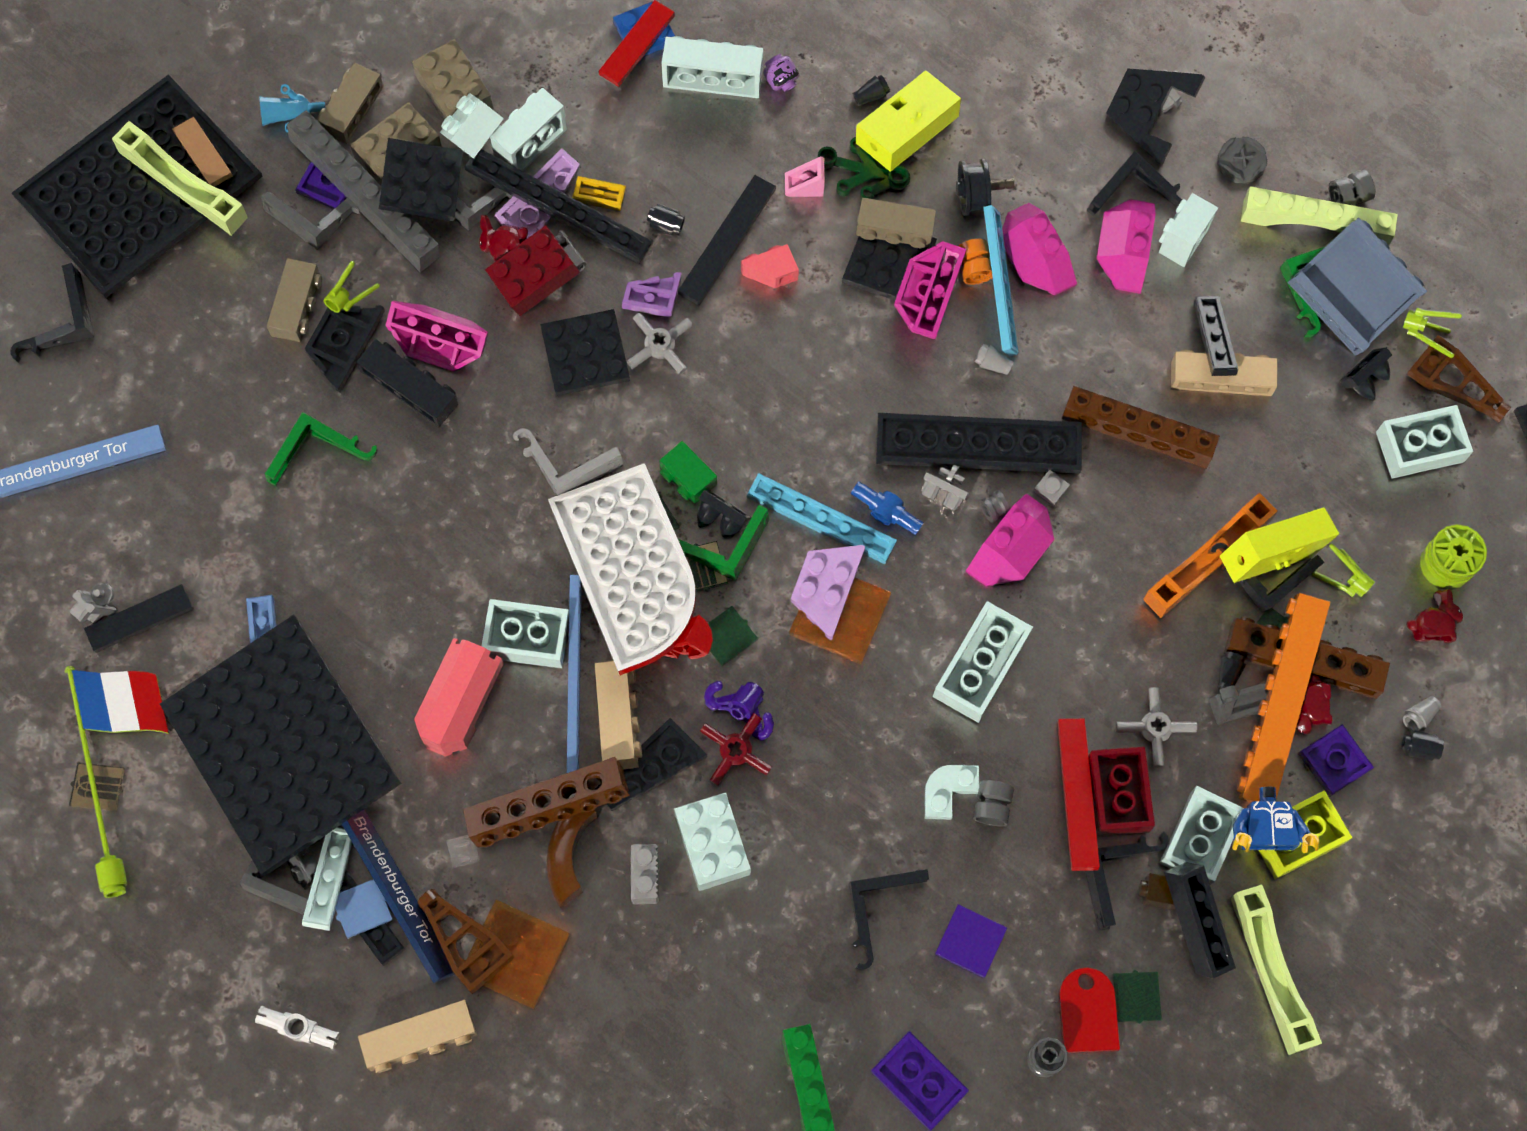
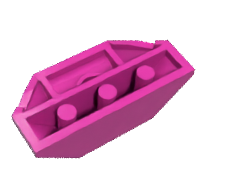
M1129 199L1105 211L1103 214L1096 259L1112 281L1116 290L1141 293L1151 248L1156 215L1155 203Z
M1031 203L1008 212L1002 228L1005 253L1021 280L1039 289L1049 291L1048 293L1052 295H1057L1076 286L1077 281L1069 252L1045 212Z
M942 241L909 260L894 306L911 332L934 340L936 339L966 252L965 248Z
M392 301L386 322V327L391 331L406 356L451 371H455L482 357L488 335L486 330L471 320L426 305Z
M1026 493L1012 506L986 539L965 572L986 587L1024 580L1054 541L1048 509Z

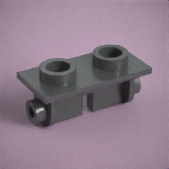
M308 847L287 861L294 881L298 884L300 883L304 890L308 888L311 880L314 879L318 864L313 855L306 859L303 858V855L310 852Z

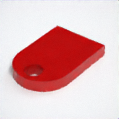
M1093 968L1074 970L1063 980L1059 989L1062 1042L1067 1053L1119 1051L1115 991L1111 981L1104 973ZM1081 975H1088L1092 978L1093 986L1091 989L1085 990L1080 987L1078 979Z

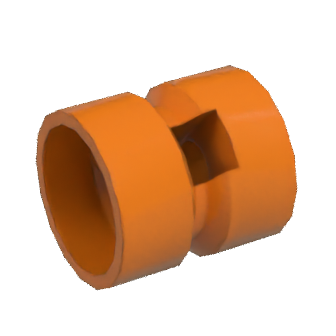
M971 239L958 245L966 249L961 264L964 265L961 268V273L965 284H981L993 278L991 261L989 259V246L985 239Z

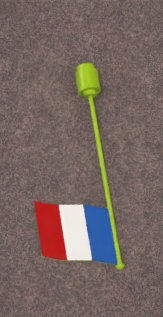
M67 666L65 673H68L105 856L100 858V862L95 865L100 892H103L105 898L118 897L126 893L125 887L128 884L123 860L116 858L115 855H110L85 730L109 733L156 731L169 734L165 712L160 706L162 702L157 675L149 672L96 673L77 671L73 666Z

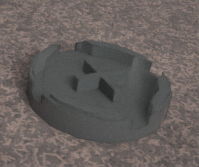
M1244 136L1242 138L1234 137L1223 144L1218 155V166L1221 173L1227 179L1235 183L1247 184L1256 181L1262 176L1268 159L1265 148L1257 140Z

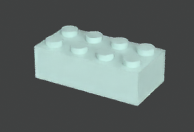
M680 36L665 38L662 57L663 87L759 98L763 74V48H758L754 45H734L730 42H709L705 39L690 40Z
M987 601L936 686L933 697L979 723L1027 641L1033 627Z

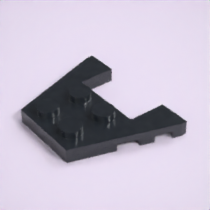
M1128 68L1106 114L1159 164L1163 165L1172 144L1151 135L1150 132L1171 89L1174 88L1196 98L1205 76L1194 73Z

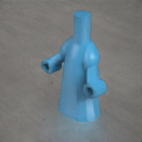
M287 84L281 85L280 90L282 94L288 95L290 98L259 96L262 126L292 120L305 110L312 113L320 112L325 108V102L310 103L306 97L296 94ZM286 123V124H285V131L288 133V129H287V124H288V123Z

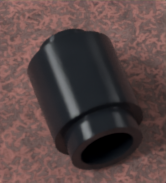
M657 204L655 208H650L647 221L650 222V228L671 235L674 233L679 235L684 225L685 216L680 214L678 210Z
M1410 730L1409 734H1404L1401 747L1402 750H1405L1406 756L1430 761L1434 759L1439 760L1444 749V739L1438 738L1435 734Z

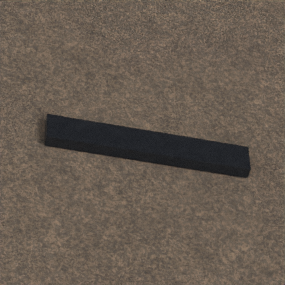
M757 175L753 176L678 289L679 295L700 306L775 192V185Z

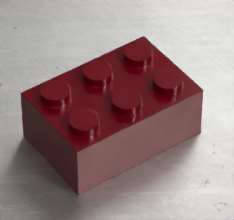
M546 225L485 269L511 308L519 316L526 313L581 273Z
M1145 746L1091 750L1089 765L1096 835L1150 832L1155 827Z

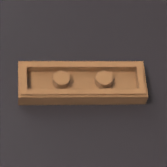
M194 117L172 129L209 185L215 187L233 176Z

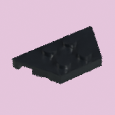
M376 305V308L352 306L349 311L342 309L339 313L327 308L308 341L305 352L336 391L341 392L357 363L356 361L362 354L385 312L383 306Z

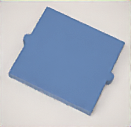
M374 879L339 893L335 908L338 914L336 919L341 921L347 939L392 921L386 900Z

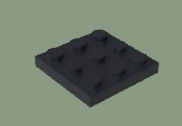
M388 138L378 209L454 222L463 150Z
M859 236L843 275L842 283L895 301L909 260L930 248H915L910 244L904 243L891 244L886 240L880 239L866 240ZM931 238L930 248L936 246L937 238Z
M614 309L540 324L556 396L630 381Z

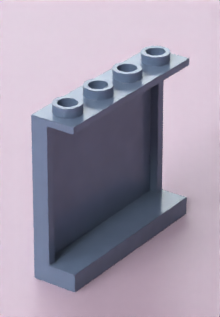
M1360 218L1351 222L1287 282L1355 356L1364 352L1380 333L1417 298L1427 292L1423 287V282L1406 269L1405 262L1399 257H1395L1389 250V245L1372 232L1373 229L1369 223Z

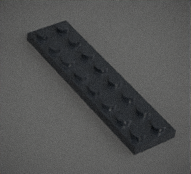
M878 413L876 464L953 467L956 465L959 468L1037 472H1048L1051 470L1052 472L1081 473L1082 422Z

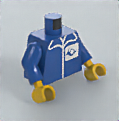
M1275 787L1259 788L1260 801L1251 802L1247 808L1242 809L1233 823V850H1237L1238 845H1242V850H1245V852L1249 850H1294L1300 845V842L1302 843L1301 850L1303 853L1308 852V846H1313L1315 851H1318L1319 848L1318 836L1310 832L1298 812L1292 809L1290 802H1276Z

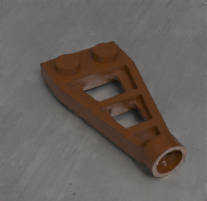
M1438 335L1433 341L1452 352L1454 357L1450 358L1429 345L1408 371L1407 375L1426 389L1487 414L1493 420L1500 423L1511 409V406L1504 402V399L1459 349ZM1448 364L1455 365L1462 372L1464 380L1460 385L1452 386L1440 379L1439 374ZM1469 382H1474L1484 391V397L1481 400H1475L1463 392V389Z
M435 889L428 890L419 898L418 905L426 912L453 972L471 994L475 993L515 958L494 933L448 903ZM449 915H452L462 923V927L448 937L441 927V922ZM466 934H471L482 941V947L470 958L464 960L461 958L456 944Z

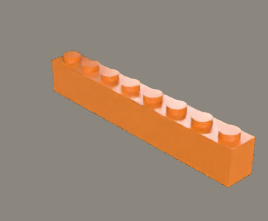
M1298 593L1294 596V599L1290 598L1288 601L1286 613L1289 614L1287 624H1282L1279 633V639H1282L1280 649L1276 648L1272 658V664H1275L1273 675L1269 674L1266 680L1265 689L1268 690L1266 700L1262 699L1259 705L1258 715H1261L1259 726L1255 725L1251 734V740L1254 741L1252 751L1248 750L1245 756L1244 766L1247 767L1245 777L1241 776L1238 781L1236 790L1240 792L1238 799L1248 802L1260 801L1259 788L1275 787L1277 799L1330 601Z

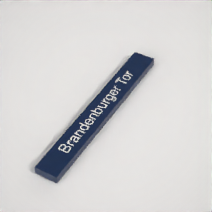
M363 809L344 822L342 826L433 983L453 976L455 973L446 958L431 923L418 905V901Z

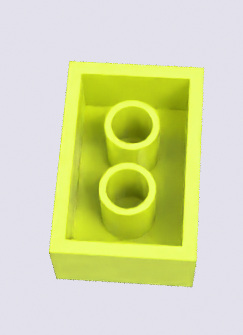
M1325 790L1292 807L1301 816L1310 832L1318 836V851H1315L1313 846H1308V852L1303 853L1301 842L1294 850H1258L1275 880L1352 839L1351 834Z

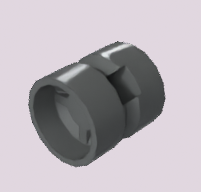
M1364 169L1351 173L1348 177L1344 176L1330 181L1328 188L1332 202L1353 206L1356 203L1362 204L1374 199L1376 194L1373 179Z
M980 781L977 797L981 801L975 804L973 819L991 826H1007L1010 814L1007 804L1012 803L1014 787L999 781Z
M1046 1037L1040 1039L1030 1048L1027 1054V1064L1035 1075L1049 1078L1065 1067L1068 1053L1061 1041Z

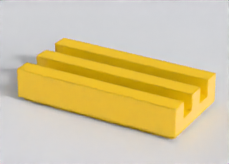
M578 176L572 198L583 204L621 211L626 186ZM581 185L618 192L619 194L616 195L604 192L602 190L582 188Z

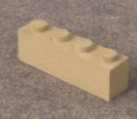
M1181 350L1175 352L1171 361V389L1272 396L1277 388V358H1270L1267 355L1248 357L1241 353H1234L1238 365L1237 375L1211 376L1206 353Z
M614 661L595 663L602 761L616 757L623 769L639 767L638 758L642 757V748L640 741L636 742V733L640 732L638 717H634V708H638L637 694L632 692V684L636 683L635 670L619 675Z
M462 1000L359 1035L358 1039L367 1069L381 1073L392 1069L391 1064L399 1061H402L403 1064L414 1062L419 1059L418 1055L429 1051V1055H434L445 1051L446 1045L456 1043V1046L469 1043L472 1041L471 1037L477 1035L469 1005L466 1000Z

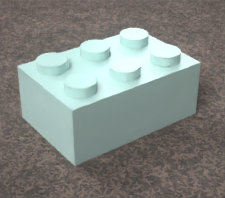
M541 88L537 93L531 94L526 103L520 109H515L510 114L509 119L502 126L499 125L490 136L494 156L521 171L526 169L567 130L564 106L544 88Z
M1457 405L1387 420L1376 431L1392 479L1463 463L1473 453Z
M490 599L482 647L491 651L489 657L495 659L497 655L502 658V661L562 668L569 629V610Z
M1196 786L1187 799L1159 864L1169 869L1185 862L1204 865L1209 883L1212 885L1218 876L1234 839L1233 823L1244 808Z
M726 793L674 808L677 824L699 891L750 875L751 868Z

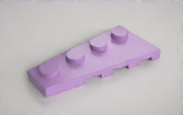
M561 148L533 177L565 194L578 172L580 164ZM514 196L494 215V219L502 226L526 227L528 229L527 238L544 227L551 217Z

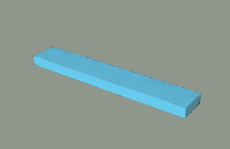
M990 205L984 207L1001 345L1004 353L1008 356L1018 355L1019 352L1001 215L994 206Z
M758 473L747 494V498L848 547L865 546L863 554L883 564H886L897 542V539Z

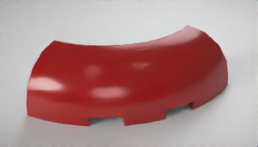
M700 615L692 617L676 646L664 656L678 659L679 655L682 654L688 655L689 659H698L708 655L713 638L712 630L707 621Z

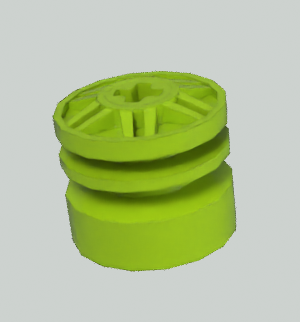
M1458 524L1446 526L1434 536L1421 553L1420 566L1422 573L1431 584L1438 588H1460L1483 567L1487 557V548L1483 538L1472 528Z

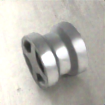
M999 490L994 492L992 497L983 498L979 501L982 512L991 523L996 521L998 516L1006 515L1010 510L1006 498Z

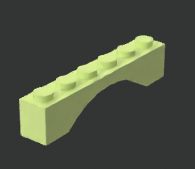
M130 121L112 138L120 154L231 236L248 218L240 202L225 191L209 185L189 172Z
M1250 186L1243 201L1240 222L1261 226L1302 224L1342 232L1351 222L1360 218L1370 224L1373 229L1372 232L1379 239L1384 240L1390 245L1395 237L1398 214Z
M1263 885L1235 893L1230 899L1288 1055L1322 1044L1314 1020L1302 1001L1287 968L1277 937L1272 909Z

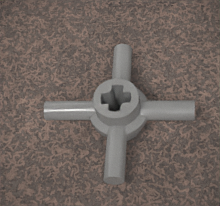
M640 312L637 313L633 320L647 336L645 338V348L627 360L629 367L634 369L652 356L657 359L666 358L679 375L684 373L687 367L673 352L675 348L674 339L693 326L692 322L686 318L669 331L663 328L654 329Z
M1152 687L1149 688L1150 713L1146 714L1141 722H1116V732L1142 733L1145 739L1152 742L1153 767H1163V742L1170 737L1172 732H1197V722H1171L1170 718L1161 712L1160 689ZM1153 723H1157V727H1161L1159 732L1155 731L1156 727H1151Z

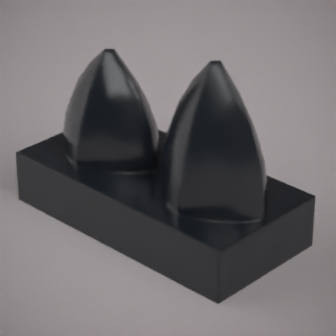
M1385 347L1372 350L1340 380L1345 389L1353 388L1364 398L1375 400V386L1370 375H1374L1381 380H1390V366L1387 360L1392 354L1389 349Z
M704 490L699 497L701 500L697 513L699 528L711 524L720 514H723L720 523L722 537H729L739 532L743 526H747L752 518L711 490Z

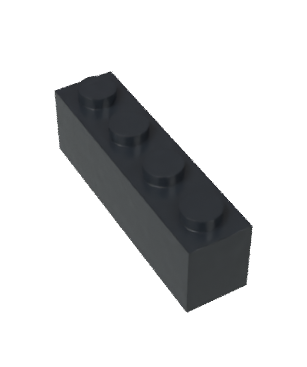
M375 339L356 361L360 372L438 427L443 424L458 406L456 392L446 384L442 386L437 383L436 378L427 370L420 371L407 356L402 358L396 354L395 348L387 342L382 344Z
M1185 862L1165 871L1164 874L1196 974L1214 979L1235 969V963L1204 865Z

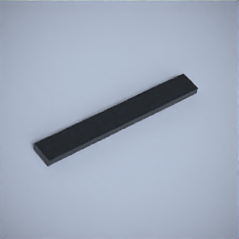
M482 149L474 158L470 157L465 165V170L638 264H640L652 241Z

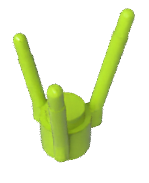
M354 261L349 263L335 287L323 300L325 305L336 313H339L342 309L349 311L354 304L380 287V284L376 283L349 300L350 294L342 285L354 267Z
M1416 308V311L1410 309L1403 328L1408 330L1407 334L1417 337L1439 352L1453 358L1454 354L1418 331L1424 332L1426 327L1450 334V329L1427 322L1428 317L1425 316L1460 319L1462 314L1430 311Z
M1330 544V549L1354 573L1347 580L1350 586L1348 587L1316 571L1312 575L1345 591L1351 597L1355 594L1362 597L1375 581L1362 571L1344 549L1339 550L1334 544Z

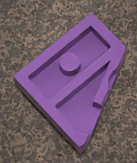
M673 273V277L659 279V276L648 278L645 281L628 282L622 301V308L671 318L681 282V273Z

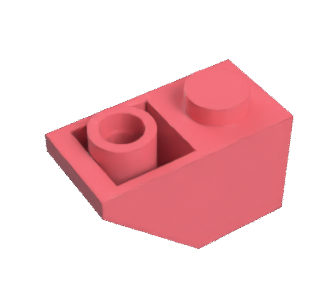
M788 244L773 246L767 252L758 255H748L741 261V273L743 276L770 287L778 288L798 280L799 269Z

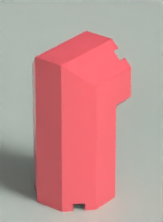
M453 638L414 718L426 749L445 757L452 755L453 752L467 749L476 731L475 723L504 665L502 658L496 655L495 659L489 657L491 651L467 640H461L459 644L458 639Z

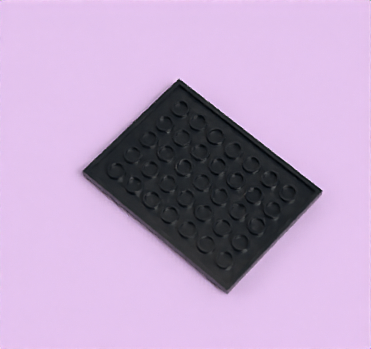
M169 74L12 192L13 197L105 298L208 220L207 217L119 153L112 138L128 121L145 132L185 169L206 182L172 130L194 117L233 175L231 178L215 186V188L225 191L234 199L263 177L261 171Z
M294 614L160 703V706L258 871L264 877L402 784Z

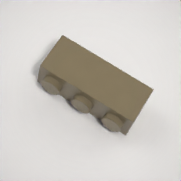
M355 62L350 70H346L339 88L332 92L329 104L318 115V122L334 139L345 144L349 143L383 88L380 74Z
M862 198L856 236H861L866 240H886L891 244H910L915 248H930L936 210Z
M287 258L267 323V328L272 337L301 342L303 334L307 333L309 327L308 315L310 311L313 312L316 303L314 295L316 289H320L322 284V274H320L317 264Z

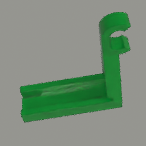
M1324 247L1286 259L1280 267L1286 283ZM1287 283L1301 311L1296 318L1308 317L1313 327V330H1308L1304 337L1310 338L1315 336L1321 327L1317 314Z
M302 412L267 469L265 477L267 482L277 486L309 431H313V436L365 461L372 460L376 456L377 446H372L371 451L365 453L355 447L359 443L357 435L349 439Z
M758 505L727 561L723 555L678 539L685 557L736 581L769 522L768 509Z

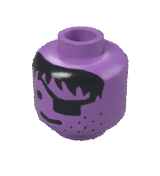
M778 54L764 64L766 68L763 74L773 90L778 91L782 89L784 92H787L797 85L795 80L799 77V71L789 56Z

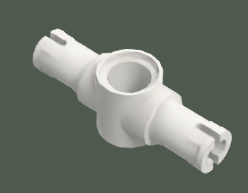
M261 1006L258 1012L266 1017L257 1015L255 1023L277 1029L279 1034L288 1036L294 1041H303L308 1044L314 1042L329 1047L332 1050L335 1049L337 1043L329 1040V1038L339 1040L340 1032L318 1026L317 1022L309 1020L301 1014L289 1012L283 1014L265 1008V1006ZM296 1021H303V1031L300 1034L293 1035L291 1031L292 1025Z

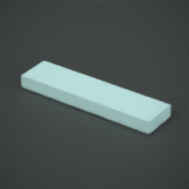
M337 827L325 835L302 926L330 931L353 844L344 828Z

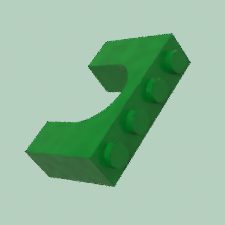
M811 1024L783 1030L781 1038L787 1065H790L796 1088L802 1131H835Z

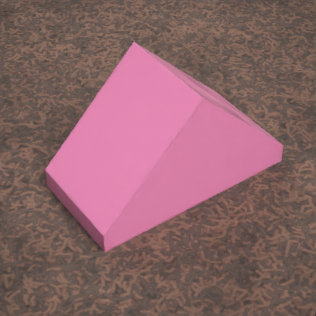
M818 157L786 172L785 195L788 197H823L825 182L824 158Z

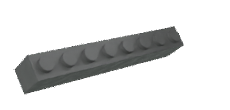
M307 110L287 124L289 140L346 198L348 197L359 207V211L420 273L439 259V244L409 214L378 209L381 185Z

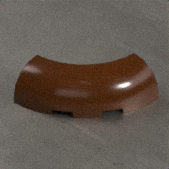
M595 810L580 812L572 815L567 820L558 821L550 837L547 850V875L550 888L560 908L583 893L575 876L574 851L582 833L597 819Z

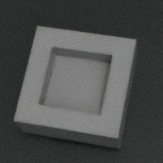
M1049 470L1034 488L1033 492L1054 507L1068 490L1070 484Z

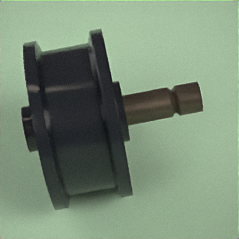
M985 158L980 159L979 163L966 164L964 160L958 163L956 192L957 196H959L964 216H968L970 211L983 210L984 212V207L991 205L992 190L1013 189L1015 187L1013 178L990 181L989 168Z

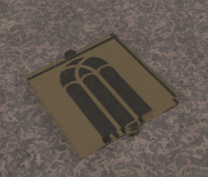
M77 762L74 781L70 783L72 792L69 806L95 809L86 763ZM92 764L101 810L117 812L120 793L124 790L121 786L125 768Z

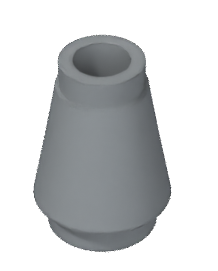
M982 344L974 360L975 363L979 364L980 368L1008 375L1014 361L1009 360L1008 357L993 346Z
M1429 696L1427 699L1407 709L1403 716L1405 726L1409 730L1424 731L1441 708L1440 701L1434 696Z

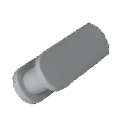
M560 230L559 235L555 236L561 245L563 243L567 245L563 249L578 270L582 271L586 267V262L574 248L566 234Z

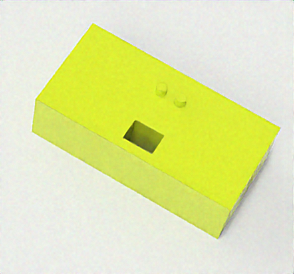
M925 70L857 124L856 144L891 172L959 117L961 98Z
M1325 507L1245 532L1220 555V558L1231 579L1236 583L1275 569L1280 570L1284 566L1287 568L1290 564L1311 558L1336 538L1339 532Z

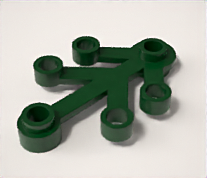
M856 137L850 141V150L852 153L858 154L862 163L838 157L836 150L832 147H823L818 152V157L831 159L830 162L824 161L825 169L835 166L859 173L847 180L842 179L838 181L836 190L840 196H848L852 188L874 177L883 180L873 186H864L860 192L861 200L862 198L874 199L875 195L889 188L902 190L910 183V173L903 166L898 165L891 172L888 169L877 167L872 157L861 147L856 148L853 146L856 143ZM900 177L902 181H896L894 178ZM845 185L848 189L842 190L840 186ZM870 192L872 195L868 197L863 193Z

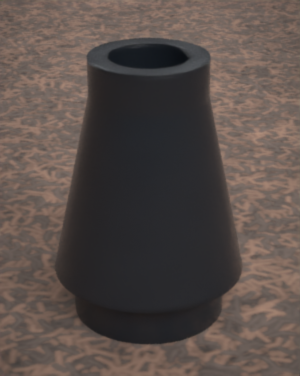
M882 75L878 77L873 76L852 94L858 106H861L865 103L885 98L886 94L890 93V88Z
M1225 652L1220 662L1219 689L1236 685L1247 665L1245 664L1246 657L1233 652Z

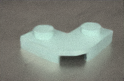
M946 765L935 770L930 775L925 786V819L951 820L952 793L978 794L979 766Z

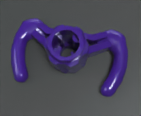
M721 681L713 682L706 688L704 700L709 709L713 711L727 710L734 718L744 720L746 723L753 713L760 717L758 707L763 701L764 692L756 683L747 682L745 685H741L736 693L715 698L714 694L723 688ZM766 712L763 715L764 728L760 722L753 732L752 736L756 739L765 740L772 734L774 721L771 713Z

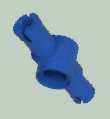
M860 481L857 482L851 492V495L870 506L869 509L872 510L871 515L884 525L898 524L916 536L924 523L905 511L904 502L892 492L885 491L882 493L879 491L877 493Z

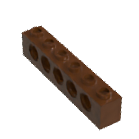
M1074 385L1062 416L1063 420L1082 422L1083 427L1207 469L1213 458L1220 435Z
M1247 617L1236 618L1231 624L1224 654L1225 652L1237 653L1246 657L1245 660L1275 668V664H1272V658L1276 650V644L1282 643V639H1279L1281 629L1274 625L1263 626L1256 624L1253 619ZM1250 637H1258L1262 645L1257 646L1253 644ZM1320 640L1311 675L1319 676L1322 682L1331 686L1377 699L1384 692L1390 663L1383 661V658L1376 655L1365 656L1358 654L1357 650L1353 648L1343 647L1341 649L1332 646L1328 641ZM1327 659L1335 660L1338 668H1332L1328 664ZM1353 666L1360 667L1363 671V676L1357 675L1353 670Z
M612 757L463 809L468 837L479 848L489 847L505 838H515L520 833L531 829H541L546 824L555 821L567 820L572 815L580 812H591L596 807L607 803H617L622 798L630 795L623 767L616 757ZM602 784V785L600 786V788H598L597 790H594V788H595L597 785ZM576 793L573 798L568 799L570 795ZM550 802L547 807H544L546 803ZM500 819L497 824L493 825L496 820Z

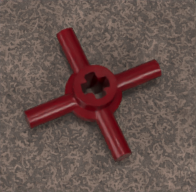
M753 713L740 734L732 733L728 736L723 735L707 723L703 725L700 732L720 745V754L723 758L710 778V781L714 784H720L732 765H741L745 762L764 775H768L772 766L752 754V745L749 740L761 722V717ZM737 742H740V749L743 752L741 755L736 754L734 757L731 755L732 749L729 747L732 743L736 745Z

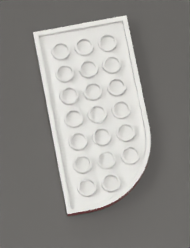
M645 463L548 499L619 675L644 667L666 655L676 646V643L683 635L694 615L696 589L690 566Z

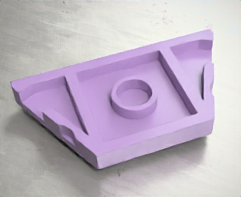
M863 545L808 551L791 596V602L799 610H802L806 617L813 624H816L830 640L833 639L865 550Z

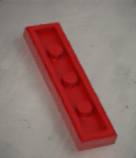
M654 0L599 69V75L620 87L675 17V12Z

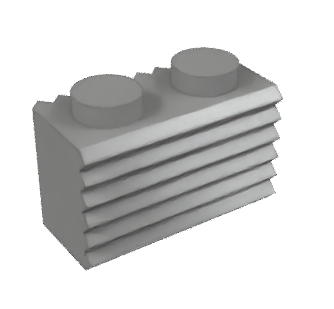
M656 844L631 845L632 904H657L659 902V850Z

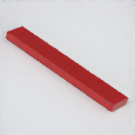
M1085 718L1058 719L1057 725L1071 871L1099 870Z

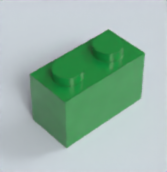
M683 441L659 460L661 469L659 472L662 477L669 483L672 481L678 487V493L685 500L690 499L694 504L700 500L699 497L704 490H712L717 485V475Z

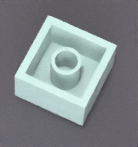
M469 93L459 100L456 105L458 109L452 116L449 115L441 125L443 129L440 133L474 158L504 118L480 99Z
M1194 193L1191 194L1187 201L1183 199L1176 209L1177 213L1174 218L1169 219L1163 230L1164 233L1159 240L1162 243L1159 253L1185 267L1208 232L1218 207Z

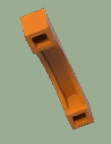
M1258 493L1202 547L1149 589L1143 600L1162 618L1223 564L1220 558L1222 552L1217 549L1215 553L1208 554L1210 547L1217 543H1225L1230 547L1245 532L1266 526L1271 522L1278 510L1261 493Z

